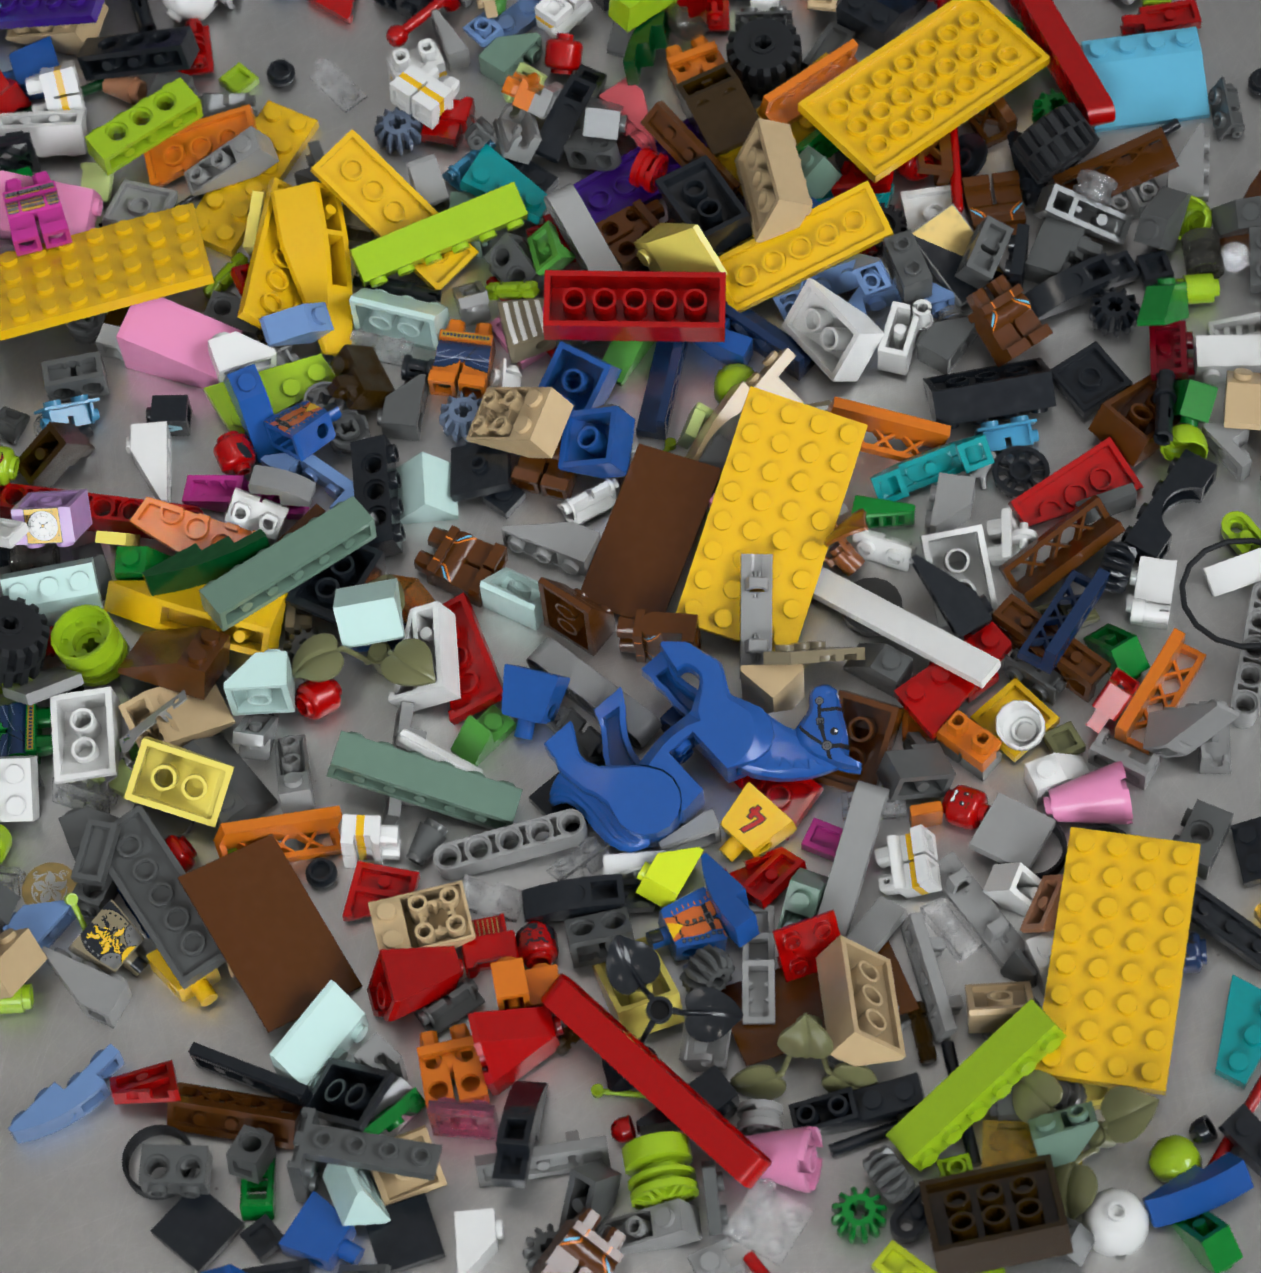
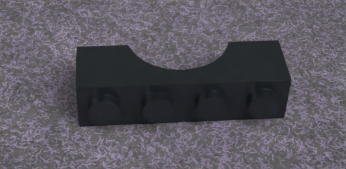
M1187 449L1184 450L1180 458L1174 457L1167 470L1168 476L1164 481L1160 479L1152 492V500L1149 504L1143 503L1136 517L1138 519L1133 527L1129 525L1121 538V542L1136 548V563L1139 564L1140 556L1165 558L1170 550L1172 534L1163 522V515L1171 507L1180 503H1201L1216 481L1218 465Z

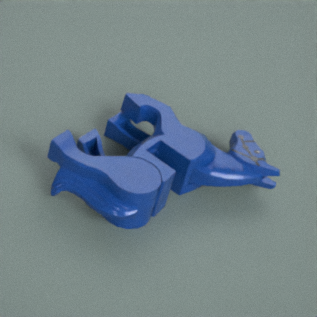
M662 641L660 643L661 652L641 668L642 676L650 681L667 698L672 707L683 716L681 720L671 726L653 744L642 760L634 752L628 737L626 705L621 687L594 709L596 719L601 728L603 757L606 766L590 763L580 755L576 733L571 721L544 743L547 754L556 764L559 771L550 790V804L556 806L560 803H566L575 807L608 845L628 853L659 847L658 842L679 829L682 824L691 821L705 805L703 789L681 766L694 754L692 749L695 747L728 783L746 776L758 780L794 782L813 779L837 770L860 775L862 771V763L849 756L848 733L839 695L835 688L823 684L811 689L807 714L800 721L796 729H791L768 715L762 707L733 696L729 691L722 663L686 641ZM685 673H691L699 680L698 690L680 676Z

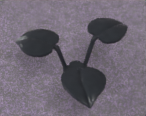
M621 935L614 937L606 958V971L610 984L623 995H630L640 988L649 999L646 1007V1016L649 1019V1023L639 1039L643 1044L654 1025L666 1023L672 1014L687 1016L685 1028L690 1036L700 1042H713L722 1038L743 1018V1012L733 999L725 993L710 987H699L690 991L685 998L687 1010L673 1008L672 1003L666 997H655L645 986V984L654 982L660 972V960L655 950L641 941L629 939ZM648 1047L657 1056L656 1052ZM602 1058V1066L610 1091L623 1092L635 1088Z

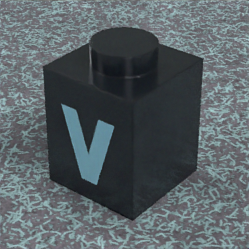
M152 395L151 407L146 408V422L167 421L171 436H190L192 407L188 395Z

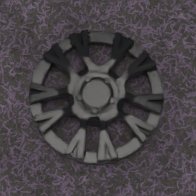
M1013 446L1003 450L996 457L992 468L995 486L999 488L1000 492L1003 491L1007 497L1010 496L1012 499L1013 496L1018 497L1029 490L1028 483L1032 487L1038 484L1033 478L1037 477L1044 480L1050 475L1049 463L1045 456L1038 450L1028 446ZM1020 452L1025 453V459H1019ZM1012 454L1015 460L1010 463L1005 457ZM1032 456L1040 460L1035 464L1029 462ZM998 475H1006L1008 478L1001 481ZM1012 481L1013 484L1010 486V488L1007 487V485ZM1022 486L1024 491L1015 490V488Z

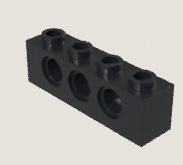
M191 26L87 38L77 55V60L85 80L92 81L190 69L199 52V47Z
M385 434L350 442L354 497L375 521L377 537L366 545L383 551L385 557L403 553L402 541L406 540L404 526L400 522V515L403 514L404 509L402 500L398 496V488H401V478L396 470V462H399L398 449L395 444L390 443Z

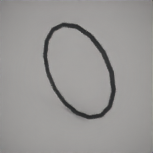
M1256 538L1225 539L1203 548L1187 564L1179 584L1181 606L1192 625L1214 642L1238 649L1261 648V643H1238L1220 638L1200 625L1187 606L1185 585L1192 567L1208 552L1229 544L1253 543L1261 546V540Z

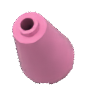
M1122 761L1113 762L1049 789L1048 796L1043 797L1045 814L1047 816L1052 815L1056 822L1133 824L1130 793L1126 781L1123 780L1126 778Z
M804 1126L745 1135L772 1161V1164L761 1176V1179L803 1193H811L810 1190L816 1189L822 1168V1158H817L816 1147H822V1137L818 1127Z

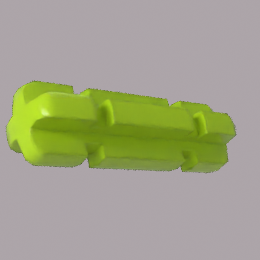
M241 252L236 253L230 259L232 262H228L213 277L214 283L203 288L204 295L209 300L214 290L221 292V290L225 291L234 282L230 275L232 267L250 263L246 255Z
M523 281L502 282V284L491 282L485 286L489 300H498L499 298L502 300L522 299V297L530 299L539 295L540 291L536 281H525V283Z

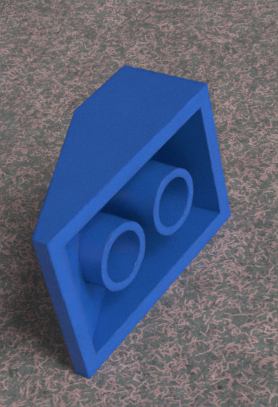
M560 341L538 387H553L574 405L572 411L592 409L605 404L622 369L572 344Z

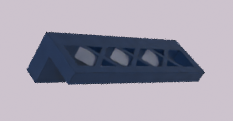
M726 301L725 317L730 319L731 331L752 337L754 351L766 358L774 350L778 353L789 348L796 357L784 371L798 381L815 365V362L790 335L751 309L740 313L729 306Z
M656 342L637 423L636 436L666 440L689 342Z
M1099 567L1091 579L1072 570L1022 645L1017 658L1051 674L1104 593L1110 572ZM1073 582L1085 587L1082 594L1074 595L1071 588ZM1071 604L1072 610L1070 613L1061 616L1057 607ZM1057 625L1059 628L1057 633L1053 636H1047L1044 626ZM1043 645L1045 648L1043 658L1029 652L1031 647Z

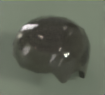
M674 1L668 6L666 21L669 29L677 38L684 41H693L710 30L707 23L700 16L689 18L688 7H679L678 3Z

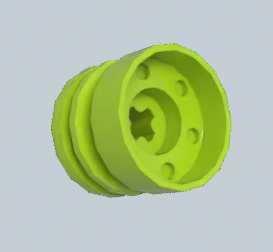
M88 604L74 607L65 612L56 621L51 632V645L67 669L82 674L84 681L82 685L91 687L102 686L120 676L118 668L129 654L130 647L104 609Z
M675 1131L646 1134L629 1141L621 1149L625 1172L631 1177L627 1182L631 1192V1204L635 1209H645L677 1198L689 1203L700 1194L698 1181H696V1171L690 1166L693 1162L690 1140L686 1134Z

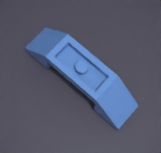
M519 0L495 19H488L484 11L463 27V31L482 48H486L496 37L526 34L537 25L534 7L541 0Z
M860 253L811 277L836 295L861 286L864 294L867 295L893 285L880 258ZM807 280L773 296V300L784 320Z
M894 282L891 287L867 295L864 294L861 286H859L848 301V303L866 315V311H879L884 307L891 306L893 301L903 302ZM932 282V296L924 299L928 300L932 305L931 314L933 318H944L949 314H954V293Z
M286 453L264 455L260 459L262 466L287 470L302 475L322 486L326 493L335 500L329 507L330 509L338 502L345 501L354 496L353 481L313 454L303 461H299Z

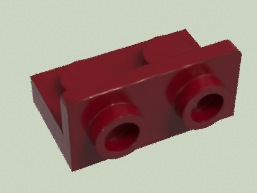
M1181 320L1168 325L1149 326L1152 381H1157L1156 374L1162 369L1172 370L1176 375L1175 379L1185 380L1189 379V376L1195 375L1194 357H1189L1188 350L1194 349L1193 331L1187 332L1186 321Z

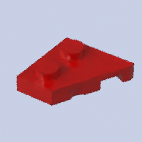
M357 861L342 915L343 920L350 922L370 917L369 902L417 891L420 873Z

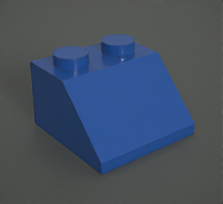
M618 406L572 411L562 433L558 469L602 479L626 476L631 461L635 419Z

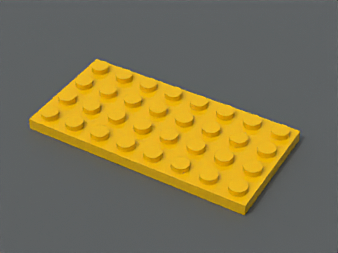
M951 0L800 101L797 110L865 175L876 183L1048 66L1051 57L988 0Z
M193 202L71 235L73 243L47 249L44 242L41 243L42 251L18 257L15 250L0 254V341L213 284L214 279Z
M750 386L676 613L697 614L700 630L740 643V555L773 554L772 651H775V645L798 643L828 547L824 545V541L834 531L868 425ZM757 588L749 592H764V590Z
M1071 827L1042 1008L1066 1034V1037L1054 1052L1047 1054L1037 1063L1036 1070L1045 1071L1061 1081L1110 1088L1129 1086L1144 1093L1166 1096L1201 844Z

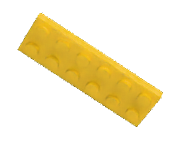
M270 100L266 102L255 119L257 130L271 138L279 162L257 177L207 192L195 210L206 247L229 257H233L244 242L252 192L259 191L266 194L268 183L274 177L282 181L285 180L318 130V120Z
M353 129L310 170L378 238L438 213ZM469 243L470 248L457 254H454L453 251L442 254V260L431 265H426L425 262L414 266L416 270L413 272L430 288L442 290L479 252Z
M274 177L268 183L237 315L238 318L261 330L262 327L259 321L261 317L302 304L279 245L271 199L273 191L293 186L277 177Z
M866 181L812 208L801 226L762 243L755 242V238L718 256L728 273L726 275V301L728 305L742 313L882 242L883 238L895 235L870 183Z

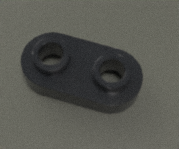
M919 1185L901 1203L890 1218L891 1234L896 1240L903 1243L916 1241L928 1228ZM903 1223H909L913 1228L910 1231H904L900 1226Z

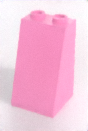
M0 170V239L12 240L2 194L5 192V181L17 178L21 180L22 187L34 185L31 176ZM55 182L70 235L96 228L97 216H101L103 210L101 195L94 189ZM36 221L41 243H44L40 222ZM63 233L52 235L49 237L59 238L63 235Z
M161 297L130 306L116 338L126 368L203 389L204 387L219 383L208 352V340L221 332L232 333L237 331L241 334L243 332L240 329Z

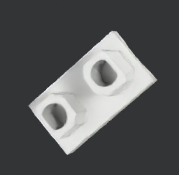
M1011 508L1001 509V517L987 521V531L991 540L1002 538V544L988 546L989 561L992 566L1003 565L1038 538L1037 532L1029 529L1027 522L1020 523L1018 519L1012 517ZM1020 564L1012 569L1011 572L1019 571Z

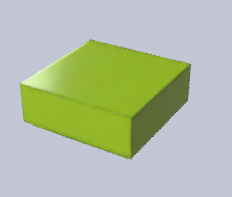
M240 62L218 79L219 84L229 93L250 92L260 84L259 78Z

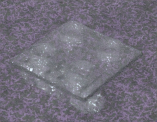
M765 1178L764 1181H761L759 1179L745 1196L724 1229L723 1234L780 1267L812 1217L814 1210L775 1189L777 1184L773 1180Z

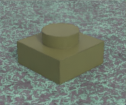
M1071 721L1045 732L1042 738L1051 754L1079 755L1086 750L1085 743Z

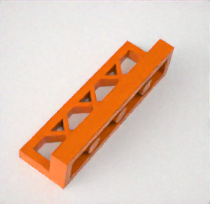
M854 39L850 40L764 95L758 114L763 119L790 125L804 117L797 110L798 103L859 62L855 58L858 48L857 42Z
M836 396L827 409V412L868 425L866 431L873 433L878 441L870 444L863 440L860 448L861 452L900 462L920 454L918 448L921 446L936 448L944 445L950 437V425ZM894 438L902 440L907 449L902 452L894 450L888 441Z
M1176 628L1172 631L1115 727V739L1147 755L1150 754V751L1143 749V743L1131 738L1134 730L1147 727L1148 706L1162 703L1163 707L1177 708L1207 655L1184 644L1186 633ZM1180 653L1196 660L1192 667L1179 670L1176 660ZM1176 678L1180 687L1179 690L1164 694L1161 686L1163 681Z
M338 805L221 823L213 841L219 858L228 854L227 849L243 848L273 834L289 862L342 854L341 836L337 828L342 819V812ZM329 833L333 845L323 846L314 839L316 835ZM289 839H296L306 846L303 850L295 851L284 844Z

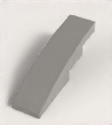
M749 905V908L756 914L760 934L742 946V1024L771 1025L775 1024V940L772 932L775 930L774 905H768L763 910L757 905Z

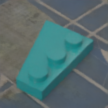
M1232 974L1215 1074L1245 1089L1261 1061V989Z

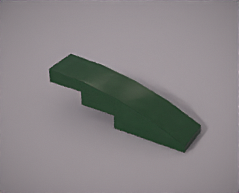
M671 5L634 29L623 59L628 85H639L642 67L654 66L656 49L668 47L672 25Z
M262 529L251 533L235 543L227 536L203 550L195 543L147 569L142 574L152 596L186 590L218 579L228 573L234 566L244 563L254 557L260 550L270 547V544Z

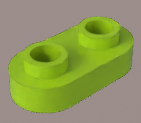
M1232 511L1223 517L1220 532L1224 539L1256 538L1261 540V530L1247 514L1240 511ZM1238 528L1241 532L1234 533L1231 529ZM1253 543L1229 544L1237 555L1261 547Z

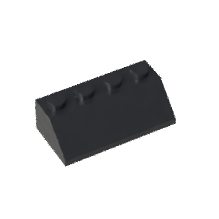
M1041 358L1007 363L999 368L995 365L923 378L932 420L950 425L951 429L959 427V423L971 421L972 424H981L988 422L989 418L1001 416L1002 419H1010L1019 416L1020 412L1030 411L1037 414L1048 411V407L1056 406L1052 371Z

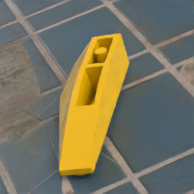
M315 181L273 191L271 199L280 248L302 303H326L334 330L318 339V343L324 355L336 356L345 344L352 345L353 318L349 304L350 296L353 295L351 260L342 202L323 183Z
M110 580L108 582L104 610L157 630L197 626L214 629L231 635L230 650L253 655L268 649H278L286 607L285 599L288 593L224 632L202 606L199 590L206 584L186 590L152 596L145 580Z

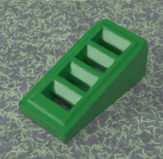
M855 495L851 514L863 508L866 511V524L869 529L910 526L915 524L916 505Z
M276 1156L262 1178L267 1179V1181H260L257 1184L241 1178L240 1212L243 1221H257L265 1214L271 1220H274ZM249 1192H267L266 1194H249Z

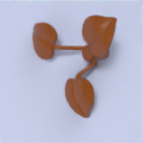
M863 508L848 516L839 525L836 522L835 531L824 541L826 547L835 543L828 551L831 557L825 556L824 562L830 568L836 564L847 577L855 573L865 562L864 558L846 539L848 536L868 530L866 511Z

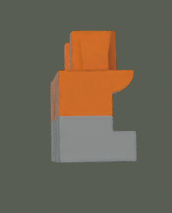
M515 72L513 76H507L501 92L514 98L512 105L544 119L548 116L564 85L555 81L548 86L539 84L540 78L535 72L528 76Z
M956 710L937 732L936 743L940 744L945 755L956 763L961 761L960 765L981 781H984L1002 760V753L998 751L1002 741L968 718L960 710Z

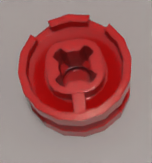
M642 148L631 167L629 183L637 188L642 186L646 192L651 194L655 193L658 190L655 180L666 175L669 157L662 153L657 155L651 148Z

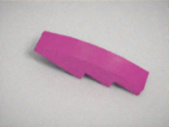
M187 475L182 502L185 505H193L199 508L226 513L235 487L249 492V481H247L244 475ZM255 494L261 497L259 501L261 503L265 498L280 504L279 496ZM284 505L289 507L286 516L288 520H299L309 511V507Z

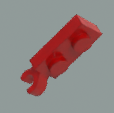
M1182 0L1139 7L1138 15H1124L1121 17L1123 25L1120 26L1122 36L1137 34L1141 30H1143V33L1189 27L1200 29L1202 20L1196 0Z

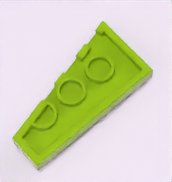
M322 354L258 372L266 389L274 415L303 401L305 392L315 383L323 381L332 382L336 377ZM224 382L204 387V393L229 432L237 431L238 433L246 434Z

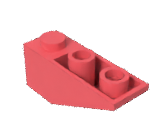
M624 78L600 94V99L623 106L622 115H627L626 132L621 133L624 136L629 135L633 138L641 149L648 147L653 149L655 154H658L655 138L640 123L649 112L643 90L637 85H628L627 79Z

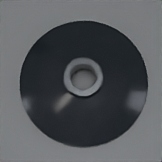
M965 133L958 136L961 178L976 176L983 168L988 155L987 143L980 135Z

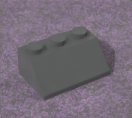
M223 735L193 739L182 747L235 767L216 824L218 829L221 823L258 818L278 803L277 799Z

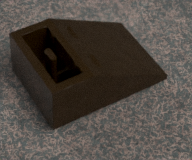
M728 62L675 85L684 114L715 157L727 154L731 150L743 146L759 116L740 79Z

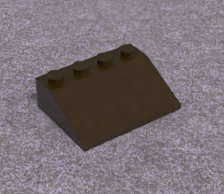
M1050 1154L918 1182L938 1273H981L1074 1253L1069 1226Z

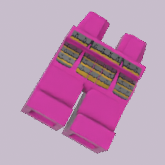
M46 171L35 173L32 176L34 185L22 187L21 180L17 178L5 181V192L2 194L17 257L43 250L36 221L40 222L47 249L73 243L55 181L50 179ZM63 233V235L59 238L49 237L52 235ZM34 240V242H33L32 244L27 245V246H24V245H21V244H20V243H24V242H28V241Z

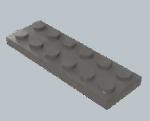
M140 804L113 822L119 824L121 831L108 873L185 990L224 964L226 960L178 880V877L186 874V872Z

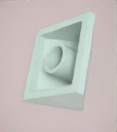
M420 452L396 468L401 478V488H398V496L402 500L404 509L403 514L400 515V522L402 524L459 519L458 501L454 502L451 498V462L425 452Z
M507 567L481 580L479 587L483 607L531 629L538 630L544 620L538 581Z
M397 578L336 589L333 611L342 646L353 648L405 638Z
M327 1164L322 1178L343 1226L386 1224L391 1221L369 1170Z

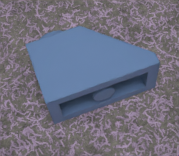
M325 302L297 305L259 319L267 346L269 347L313 343L334 330Z
M64 900L23 905L17 912L13 913L9 925H4L2 931L10 928L14 930L29 928L41 949L43 946L50 948L76 919V915L72 907L67 905Z

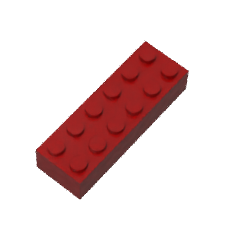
M545 270L544 340L725 342L726 272Z

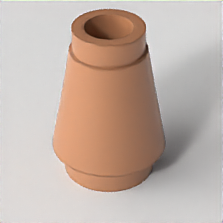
M138 76L109 78L103 81L102 88L104 93L132 105L137 104L147 95V84Z

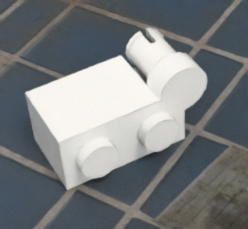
M916 300L913 304L914 307H912V315L910 304L892 302L883 331L884 336L878 348V370L907 376L918 336L923 330L927 331L934 323V318L931 314L932 305L928 300Z
M1140 556L1139 567H1132L1130 585L1135 586V593L1128 594L1125 612L1131 613L1130 625L1167 630L1178 561Z

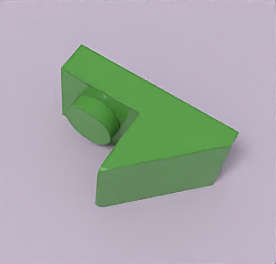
M547 221L527 238L535 271L539 276H545V270H562L576 258L571 251L561 244L557 228L550 221Z
M495 705L490 706L477 720L469 715L451 747V752L478 766L515 730L516 722L510 717L503 715L501 710Z

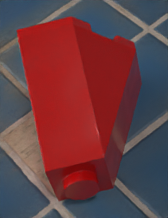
M455 946L380 950L367 988L374 1016L384 1017L386 1021H395L453 992L456 989L459 978H462L464 974L463 961L458 959Z
M546 1006L468 1014L475 1050L482 1067L486 1068L483 1071V1076L492 1096L501 1094L515 1081H518L555 1053L557 1047L561 1045L559 1036L565 1034L563 1022Z

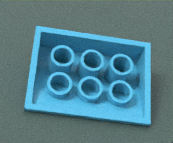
M1197 27L1081 41V49L1112 99L1116 113L1114 122L1094 126L1095 132L1165 124L1175 118L1179 122L1210 118L1203 56Z

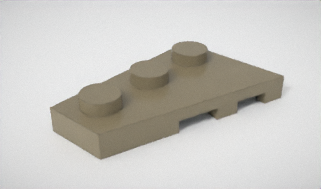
M826 641L775 645V651L763 652V663L773 665L865 660V647H826Z

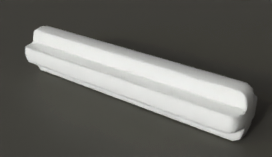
M402 729L396 738V745L407 751L419 752L425 758L437 762L446 761L452 763L455 768L465 771H477L483 774V770L476 765L407 729Z

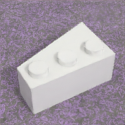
M438 601L411 608L403 640L419 639L428 645L433 656L436 682L422 686L396 684L394 692H390L388 702L399 708L402 701L414 703L413 712L461 699L455 613Z

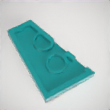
M487 143L483 146L460 183V189L478 197L515 182L528 212L526 220L539 225L548 210L544 202V197L548 194Z

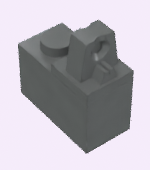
M1045 216L1025 263L1024 279L1040 284L1074 266L1076 262H1082L1102 254L1103 245L1093 242L1091 238L1085 236V228Z
M919 731L907 733V738L902 745L904 750L885 751L876 775L882 786L890 789L888 797L891 801L944 797L950 789L956 776L953 767L940 744L927 743Z

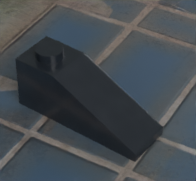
M716 1065L688 1084L727 1120L736 1114L737 1105L740 1103L739 1093ZM657 1107L636 1121L639 1136L656 1132L682 1131Z

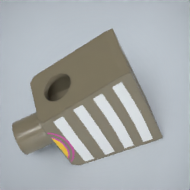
M544 298L497 302L499 318L511 364L526 360L556 347L555 340H544Z

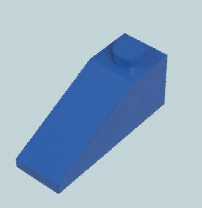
M255 364L227 374L223 382L243 429L256 451L258 464L261 463L260 459L264 455L284 453L272 446L263 420L273 416L274 413Z

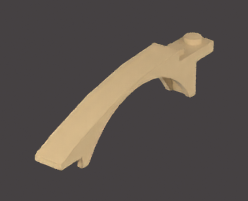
M789 348L778 353L774 350L763 360L762 363L765 367L760 373L756 371L745 383L741 382L731 387L702 426L686 458L699 461L714 433L732 417L741 414L750 386L804 403L779 378L780 374L796 355Z

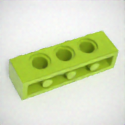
M181 77L173 82H169L151 96L141 99L127 111L118 113L103 126L94 128L85 136L88 153L109 176L203 117L201 101Z

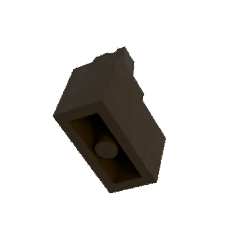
M345 344L330 363L336 377L327 386V390L332 398L344 400L348 409L378 411L379 408L384 407L385 397L395 391L372 346Z
M49 422L20 455L18 471L30 486L52 487L69 466H74L80 458L88 457L95 450V447L90 444L89 439L80 432L75 424Z

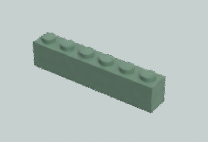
M354 496L345 501L338 502L329 511L319 517L312 518L303 527L286 534L280 541L260 550L254 557L234 566L228 573L216 580L209 581L199 590L204 610L223 632L375 539L377 534L374 518Z
M341 731L326 775L327 777L491 830L513 824L523 789L515 787L511 782L495 781L486 778L484 774L477 771L458 769L452 763L446 761L437 762L425 758L423 754L415 751L406 752L395 748L388 742H375L366 739L357 732Z

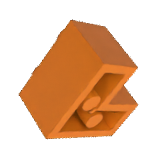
M508 956L500 958L497 962L490 963L499 1010L545 1006L540 998L559 976L557 964L540 963L534 965L531 969L525 970L522 957Z

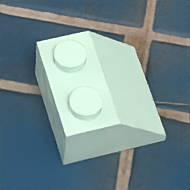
M268 649L264 652L254 653L224 682V691L233 716L295 712V678L292 674L287 651Z

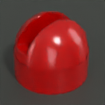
M630 1115L614 1120L611 1125V1136L619 1143H628L637 1138Z

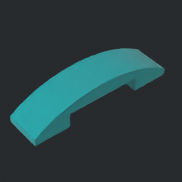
M980 434L947 443L912 456L870 477L878 499L897 501L908 497L909 492L938 482L939 472L956 475L964 471L967 474L995 462L985 434Z

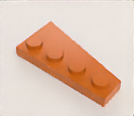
M244 105L199 119L144 153L150 185L158 187L168 185L184 176L185 171L250 126L257 129L251 105Z
M148 496L130 519V523L176 553L195 543L203 550L227 536L235 543L255 532V530L250 531L240 528L239 525L218 521L201 513L196 514L184 510L182 507Z

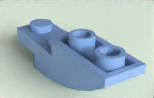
M110 1043L105 1049H101L93 1055L90 1064L82 1072H78L70 1078L65 1089L56 1082L49 1088H43L36 1095L34 1103L26 1111H20L13 1118L11 1125L8 1127L13 1139L19 1144L51 1135L83 1118L111 1095L106 1082L125 1064L120 1051Z

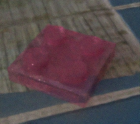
M448 1097L439 1098L438 1101L429 1100L427 1114L433 1136L496 1141L499 1121L495 1105H490L489 1102L484 1100L462 1103Z

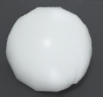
M1012 700L1003 705L996 716V731L1000 739L1009 748L1015 751H1028L1039 745L1045 735V719L1031 702Z

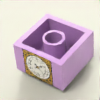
M87 489L29 492L11 509L12 520L27 523L29 532L16 544L27 545V548H40L48 543H56L58 547L71 546L92 525Z

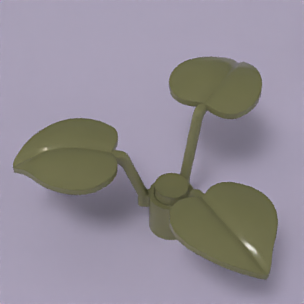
M384 574L369 583L394 579L396 577L391 574ZM398 580L401 609L403 611L405 606V593L401 583ZM321 633L308 638L300 646L292 664L294 678L313 682L327 681L337 676L342 670L344 657L341 652H344L363 661L365 665L372 664L379 674L383 675L389 682L397 685L422 686L436 682L431 650L425 642L419 639H405L396 645L394 651L387 642L372 644L368 650V655L364 656L346 646L338 647V642L334 635Z
M806 1012L778 1036L777 1045L786 1054L779 1071L775 1072L769 1065L758 1064L744 1068L730 1079V1084L738 1093L752 1099L773 1100L783 1095L786 1091V1082L781 1078L785 1075L792 1057H804L805 1059L811 1057L821 1059L824 1071L828 1074L822 1078L821 1084L829 1093L847 1087L857 1090L881 1083L878 1081L875 1073L865 1065L854 1067L843 1062L832 1068L828 1063L827 1057L833 1052V1041L822 1027V1020L815 1015H808Z
M1034 1069L1032 1073L1022 1077L1013 1086L1012 1101L1014 1111L1023 1122L1028 1124L1029 1119L1059 1111L1055 1106L1061 1101L1063 1090L1058 1080L1051 1074ZM1117 1086L1106 1093L1101 1103V1114L1105 1121H1098L1099 1127L1087 1143L1090 1149L1081 1153L1072 1164L1067 1163L1054 1167L1067 1217L1076 1220L1093 1203L1098 1190V1181L1095 1173L1087 1165H1079L1080 1161L1092 1154H1098L1100 1148H1112L1117 1143H1129L1140 1136L1151 1122L1157 1110L1158 1098L1129 1086Z

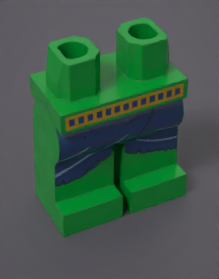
M20 702L0 705V756L37 755L38 764H41V757L53 755L52 734L42 735V729L51 728L50 707H39L37 703L29 706Z

